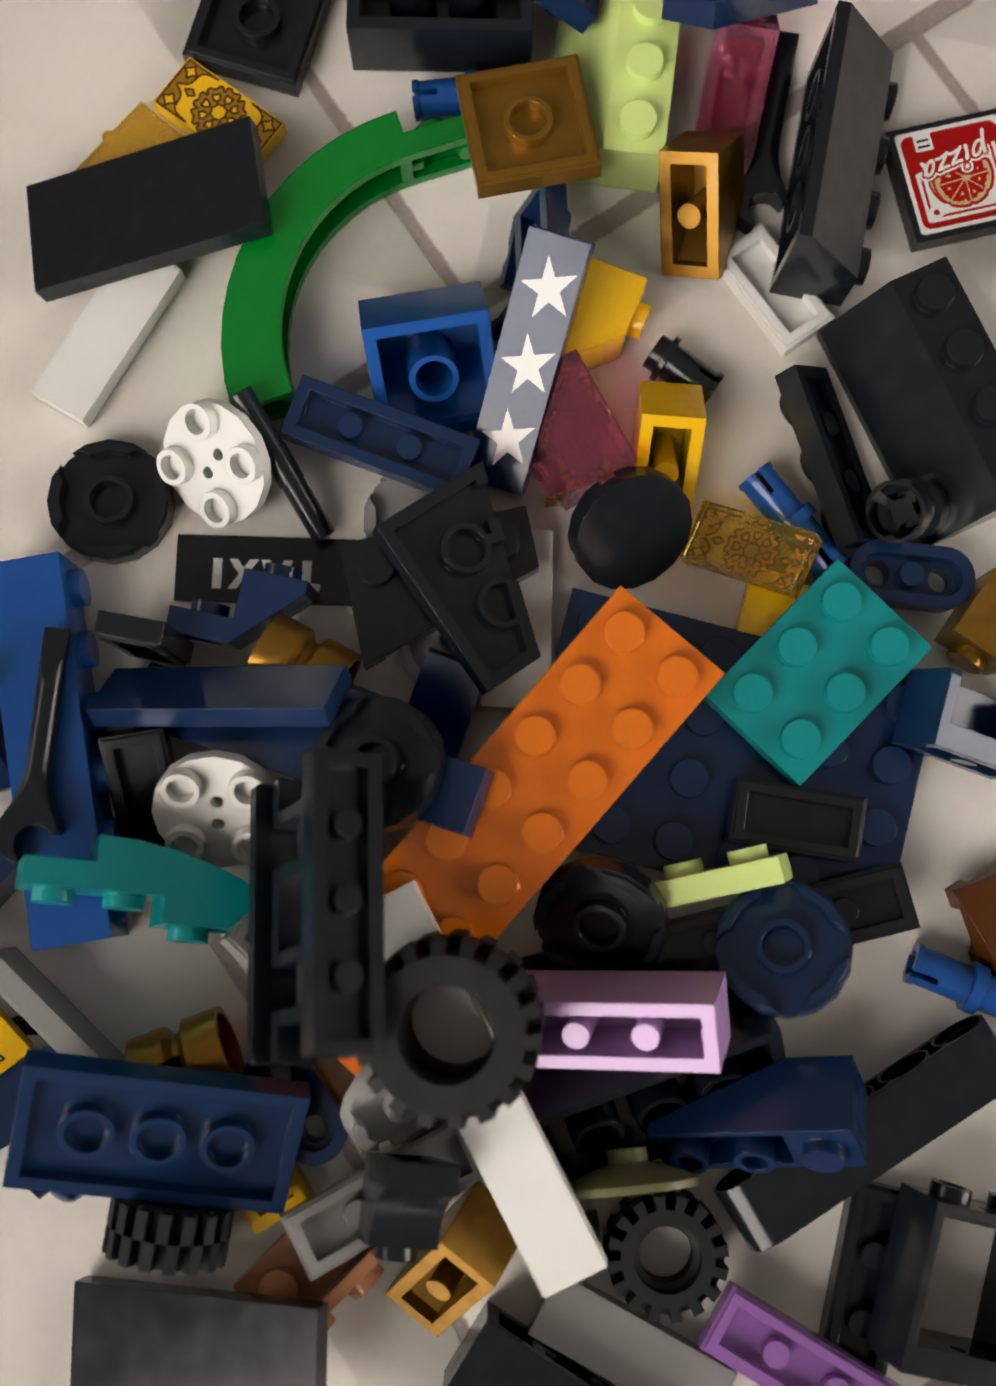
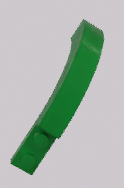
M396 111L369 120L338 136L312 154L284 180L268 199L273 235L242 244L227 285L222 314L221 354L228 398L242 389L251 386L271 421L286 417L295 395L289 357L290 331L298 296L311 267L336 233L372 204L408 187L472 167L461 115L446 120L443 118H432L407 132H403Z

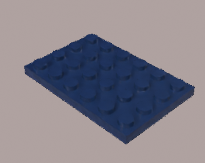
M576 588L572 589L554 662L610 597ZM647 607L724 673L760 638V636L740 632L735 629ZM909 674L895 686L801 786H798L868 798L859 863H848L787 852L793 878L789 881L811 884L900 862L924 756L892 743ZM702 700L574 849L602 857H610L663 873V866L696 858H702L704 870L729 865L727 852L750 847L725 842L734 778L739 776L786 785L792 784L715 710ZM768 849L769 855L783 853L782 851Z

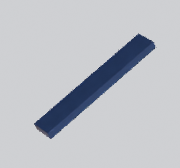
M151 661L148 668L167 667ZM168 727V732L170 736L211 750L241 754L266 769L302 780V754L314 747L315 740L323 727ZM445 755L446 767L442 788L429 810L417 820L472 839L494 772Z

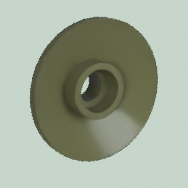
M646 1146L606 1150L607 1165L590 1171L570 1183L577 1199H591L691 1188L699 1185L698 1175L669 1164L648 1161Z

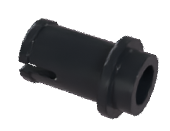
M663 334L642 365L652 372L649 378L652 381L659 377L669 383L702 385L704 402L706 404L725 375L717 372L679 346L682 339L678 336L672 341Z

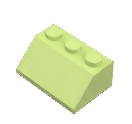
M599 0L597 18L583 34L564 21L558 22L554 58L573 54L578 55L602 161L601 177L570 183L656 193L659 182L658 151L666 146L680 23L662 19L663 0Z

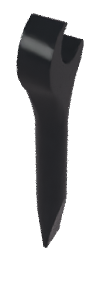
M776 30L756 148L751 164L744 175V197L736 224V229L745 235L752 231L755 221L750 217L748 208L762 203L773 207L777 213H780L787 200L788 195L780 173L779 149L799 34Z
M44 628L26 766L18 790L11 804L0 818V852L5 859L15 865H18V861L24 856L22 842L25 835L31 829L41 826L51 835L59 836L63 835L65 831L55 798L53 767L71 629Z

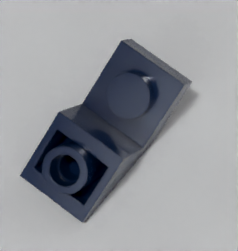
M267 562L264 572L244 569L233 618L228 617L230 607L211 601L193 599L190 609L170 605L166 623L189 640L241 650L259 639L266 627L277 615L283 613L293 617L312 605L317 591L308 581L301 580L303 571L294 567Z

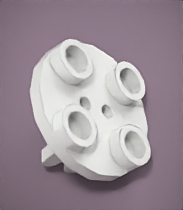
M205 398L181 406L169 420L163 441L164 450L159 452L156 459L160 477L165 483L173 486L186 505L202 516L204 521L211 527L222 528L231 523L252 517L265 504L271 486V459L261 433L245 413L227 401Z
M221 750L190 753L171 764L156 785L151 811L158 833L165 840V847L181 851L221 868L243 864L250 865L251 790L259 784L274 785L275 780L264 767L241 754ZM214 797H220L222 800H216ZM215 819H221L224 822H217Z

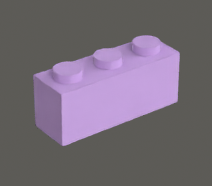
M525 971L527 975L533 973L539 986L537 992L539 1002L544 1004V1035L536 1068L692 1073L721 1072L731 1039L726 971Z

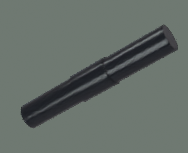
M248 386L229 397L228 399L231 404L245 413L261 433L271 459V474L280 489L285 493L313 542H317L334 532V527L304 478L301 468L287 444L283 442L252 387Z

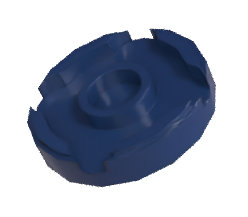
M787 881V883L745 891L732 900L718 923L715 952L720 971H726L727 986L740 1002L761 1015L793 1019L817 1013L838 997L851 973L853 942L846 917L829 896L806 883Z

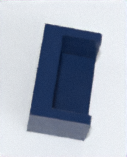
M953 668L912 669L908 675L892 743L980 776L996 779V699L961 686L962 672Z

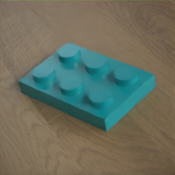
M837 558L738 659L703 700L793 786H801L933 647Z

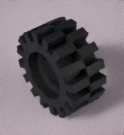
M681 1189L680 1192L673 1190L640 1194L632 1200L625 1196L619 1202L620 1211L617 1215L611 1212L607 1221L608 1234L603 1235V1249L608 1258L607 1269L618 1296L623 1295L627 1306L635 1313L642 1309L645 1311L647 1319L656 1322L660 1321V1314L668 1315L671 1323L683 1322L681 1312L691 1309L694 1317L700 1315L705 1311L701 1302L706 1297L713 1303L721 1293L717 1287L718 1280L726 1281L729 1271L724 1262V1257H729L728 1244L722 1236L723 1231L702 1200L699 1202L692 1192L686 1189ZM659 1227H673L683 1232L690 1243L689 1259L684 1268L678 1273L667 1277L656 1276L647 1271L640 1262L639 1251L641 1243L650 1231Z
M111 1198L102 1253H105V1258L109 1261L118 1260L117 1265L125 1268L137 1265V1271L150 1273L153 1269L163 1270L162 1275L175 1276V1271H182L187 1276L198 1275L199 1270L205 1273H212L216 1271V1267L222 1269L225 1266L235 1209Z

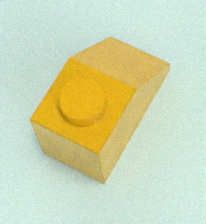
M592 257L557 381L567 380L620 358L628 337L639 341L652 305L642 302L648 278Z
M640 380L630 466H650L668 475L679 485L689 499L692 513L707 421L702 385Z

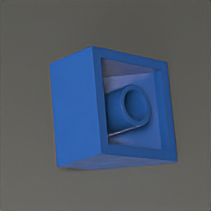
M480 281L359 300L361 331L374 401L459 432L475 430L495 357L489 309Z

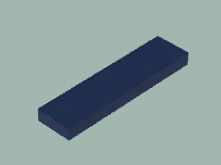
M346 664L115 668L88 705L86 711L95 727H329L353 682Z

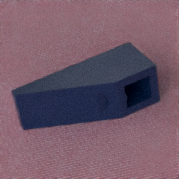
M853 1055L783 1058L649 1122L647 1137L664 1164L685 1169L693 1174L704 1173L708 1168H739L746 1172L763 1174L773 1171L775 1167H807L817 1172L834 1173L841 1171L844 1167L867 1166L868 1091Z

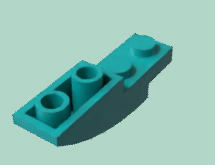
M100 834L91 842L89 860L25 854L18 861L15 889L32 890L31 902L49 905H74L76 894L103 897L101 908L143 911L144 901H152L149 928L168 929L167 941L208 944L209 933L226 934L249 911V884L244 880L207 861L172 848L142 840Z

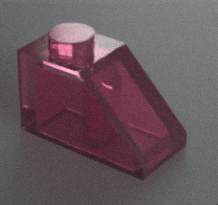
M777 15L712 31L694 131L744 132L745 158L751 157L779 38L780 28Z
M577 349L564 356L538 439L536 454L538 461L532 464L533 472L544 494L548 498L557 495L565 511L575 507L585 491L597 481L603 485L608 479L616 477L613 473L614 471L627 466H635L638 460Z

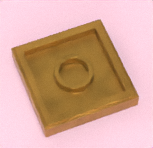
M577 54L455 75L456 92L478 199L601 177L602 161Z

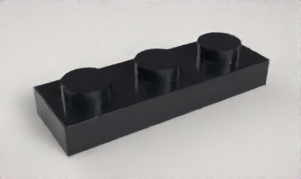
M805 365L789 367L774 376L781 393L779 400L780 409L787 422L793 426L802 451L800 454L802 470L813 483L822 507L821 522L829 537L834 540L837 550L859 548L868 541L878 539L871 533L865 520L864 509L867 498L872 491L826 367Z

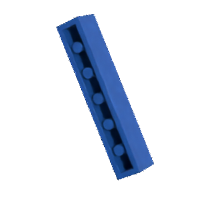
M60 552L0 561V709L13 800L26 766L44 628L71 629L53 767L55 798L65 831L60 836L51 835L44 827H35L25 835L22 842V851L24 855L89 860L91 842L100 834L120 837L117 820L112 816L110 791L97 739L101 735V730H105L107 727H95L86 711V708L98 693L95 692L92 668L98 667L100 661L97 640L93 631L86 629L83 608L91 604L90 585L85 571L82 568L78 569L75 563ZM24 890L32 951L129 935L127 921L134 919L135 911H117L101 908L103 897L75 894L74 905H49L31 902L32 890Z

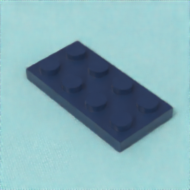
M28 1049L22 1069L2 1187L281 1214L284 1212L311 1099L310 1082Z

